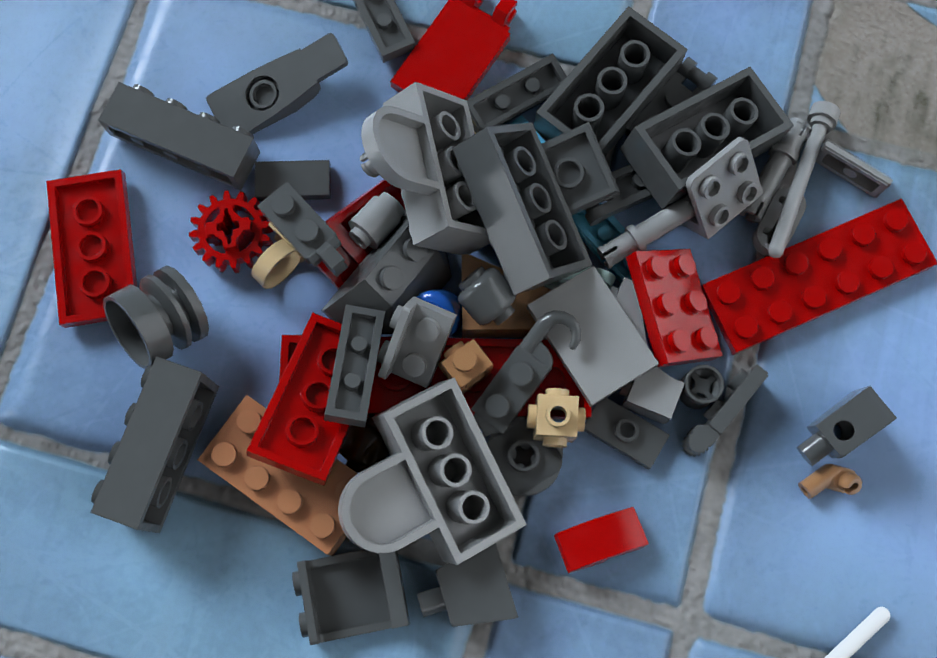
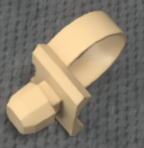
M270 222L268 225L276 232L273 239L277 242L265 250L251 271V276L265 289H271L279 285L295 270L299 263L304 262L300 254Z

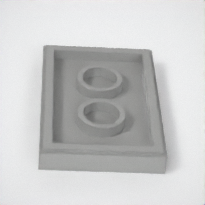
M594 265L527 305V310L535 322L545 313L554 310L565 311L573 315L579 322L581 341L575 350L569 347L572 333L566 325H554L545 338L590 407L659 364Z

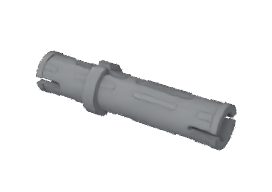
M795 117L790 118L794 126L778 143L771 146L768 152L770 157L759 175L763 195L740 213L741 216H745L746 212L748 213L745 217L746 220L754 223L761 222L788 169L797 163L799 159L798 151L811 131L809 124H806L804 129H802L806 121Z
M689 194L640 224L627 226L625 233L603 246H599L597 252L601 260H606L604 262L605 266L610 269L633 252L646 251L647 245L694 218L696 214Z

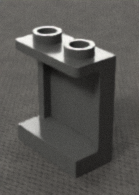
M359 550L309 561L304 560L297 562L298 571L292 572L294 591L296 596L302 595L305 611L299 613L300 631L303 638L309 637L310 645L390 628L404 627L411 624L398 551L375 553Z

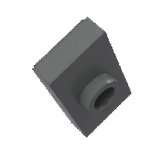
M607 397L596 403L592 410V417L586 420L584 429L588 434L648 470L651 469L670 436Z

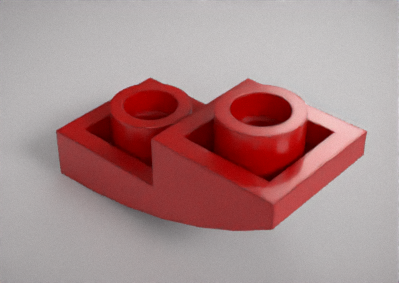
M634 507L595 518L554 535L568 574L601 564L609 558L642 549L649 544Z

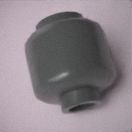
M480 266L458 285L462 290L458 296L459 303L479 325H486L494 321L498 326L515 311L511 304L515 301L517 295H513L509 283L496 268L491 267L485 270Z

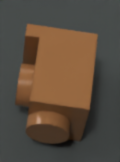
M474 339L465 344L460 341L444 353L445 359L438 364V367L447 379H456L463 394L489 376L493 369V363Z

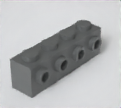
M118 82L98 119L109 135L242 190L260 154L254 136L249 131L239 126H233L231 129L221 125L217 118L205 112H200L197 115L188 111L186 106L174 99L167 98L166 101L154 97L155 95L150 90L141 85L134 84L133 87Z

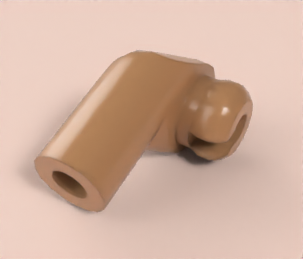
M829 463L821 466L799 482L798 486L808 499H812L826 488L848 495H855L862 488V479L855 471L849 468Z

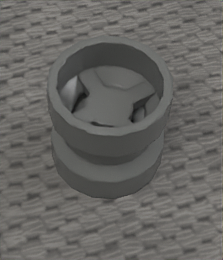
M698 365L692 368L680 380L685 384L679 398L684 405L692 409H703L709 406L722 395L724 390V380L721 373L709 365Z

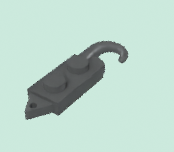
M554 310L541 316L474 404L471 410L475 412L474 418L479 428L483 430L484 437L498 431L502 434L505 433L552 370V354L541 341L554 325H566L572 333L569 347L572 350L577 348L581 341V328L573 315L565 311Z

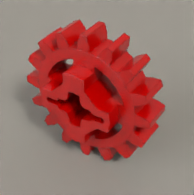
M228 190L224 191L223 200L220 201L214 195L209 196L212 205L207 208L199 204L198 209L202 216L200 218L191 217L190 220L194 227L197 228V230L189 232V237L192 241L198 242L192 248L198 256L203 255L202 260L207 266H211L216 262V268L219 272L223 273L227 265H230L235 273H239L240 264L246 263L252 269L254 266L252 258L255 256L259 258L264 253L261 249L262 246H271L273 244L271 238L266 234L274 230L268 225L269 221H266L268 219L257 207L260 204L258 199L254 197L247 203V196L244 192L240 191L236 199H234ZM238 211L249 214L254 220H250L249 217L242 218L239 216ZM232 221H233V223H234L235 226H236V229L233 230V232H232V235H233V236H231V241H230L229 238H228L226 235L231 234V228H233V225H232ZM210 244L223 246L225 254L214 250Z

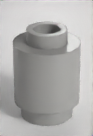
M383 192L379 197L373 196L348 222L351 229L349 232L350 237L363 249H366L368 246L372 249H377L402 222L401 217L405 214L404 208L392 195Z

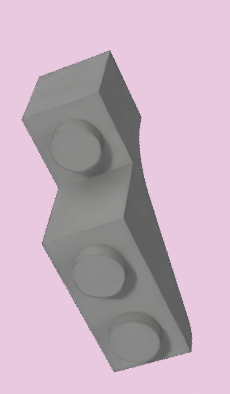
M624 277L619 288L612 286L610 291L647 345L643 315L633 281ZM656 366L620 389L619 394L625 396L621 406L661 424H665L673 416L685 383L667 375Z

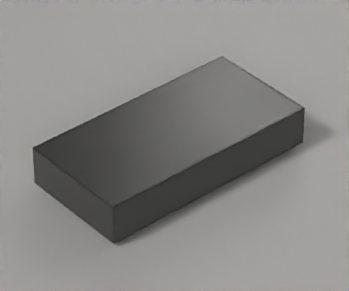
M330 161L255 162V198L258 201H264L284 183L288 182L304 200L331 199Z

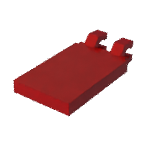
M448 0L391 79V87L401 92L416 81L468 100L510 41L509 24L517 14L515 9L517 1L501 0L495 7L492 16L479 9L484 0Z

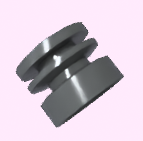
M166 265L155 271L153 275L149 274L140 279L139 288L130 284L103 299V308L112 332L128 356L143 369L153 365L156 356L165 360L173 356V346L182 350L191 346L192 341L196 342L208 336L209 325L201 301L184 276L170 266Z

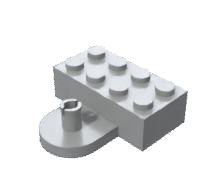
M416 81L384 102L383 107L364 120L361 138L365 153L360 156V161L369 160L362 163L361 167L368 176L377 177L380 175L388 183L401 189L413 246L457 255L471 254L490 244L487 230L479 212L474 206L473 197L464 176L458 168V161L452 149L475 134L467 100Z
M455 378L441 381L372 417L390 457L355 475L343 489L338 505V516L342 530L348 539L361 549L375 553H390L402 549L429 533L442 561L454 565H459L527 525Z

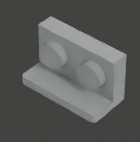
M415 296L404 306L398 305L389 327L395 329L391 341L386 340L383 343L377 357V362L382 364L378 377L386 379L392 373L428 388L434 377L457 314Z

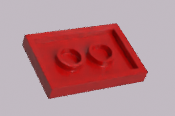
M691 250L635 251L626 256L654 357L659 363L657 367L711 361L723 356Z

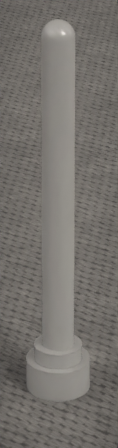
M818 101L811 106L807 117L811 131L768 248V254L772 258H779L783 255L825 134L830 133L837 126L841 111L837 105L831 102Z

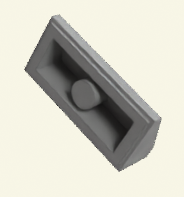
M828 139L824 141L816 159L818 164L874 198H877L893 181L885 173Z

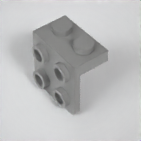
M737 137L688 177L686 188L696 216L682 224L683 226L709 239L763 195L748 140Z

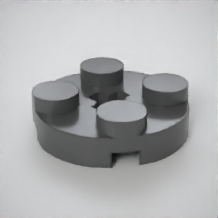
M516 417L505 433L502 434L498 431L491 434L487 443L513 496H532L543 492L554 483L562 467L563 448L543 446V441L533 440L534 429L527 428L526 417ZM521 446L524 450L530 448L533 450L534 455L530 458L531 466L525 467L523 463L515 464L513 459L517 456L515 451L517 447Z

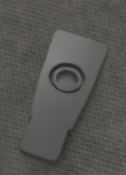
M328 33L302 50L299 48L248 72L212 92L206 97V100L214 117L220 121L221 125L231 129L233 126H239L253 135L297 112L314 99L321 89L319 82L346 67L348 59L334 34Z

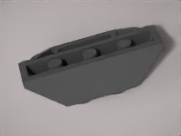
M405 209V214L401 217L402 222L377 249H372L321 311L331 320L341 324L346 304L385 311L381 334H393L395 329L389 327L398 305L404 306L413 296L416 297L422 292L442 289L452 277L447 252L413 246Z

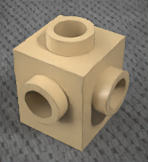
M561 388L545 389V394H538L535 404H528L527 428L534 429L533 440L543 441V446L565 448L567 447V442H574L578 432H584L586 410L579 407V396H569V390ZM551 410L563 411L565 413V420L562 422L553 421L550 416Z

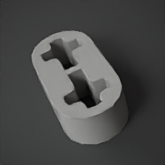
M783 188L775 194L761 222L758 223L752 237L753 246L762 255L769 256L768 248L770 244L766 242L768 238L766 234L777 225L779 215L783 209L782 203L786 200L790 188ZM804 196L786 246L790 242L805 212L806 199Z

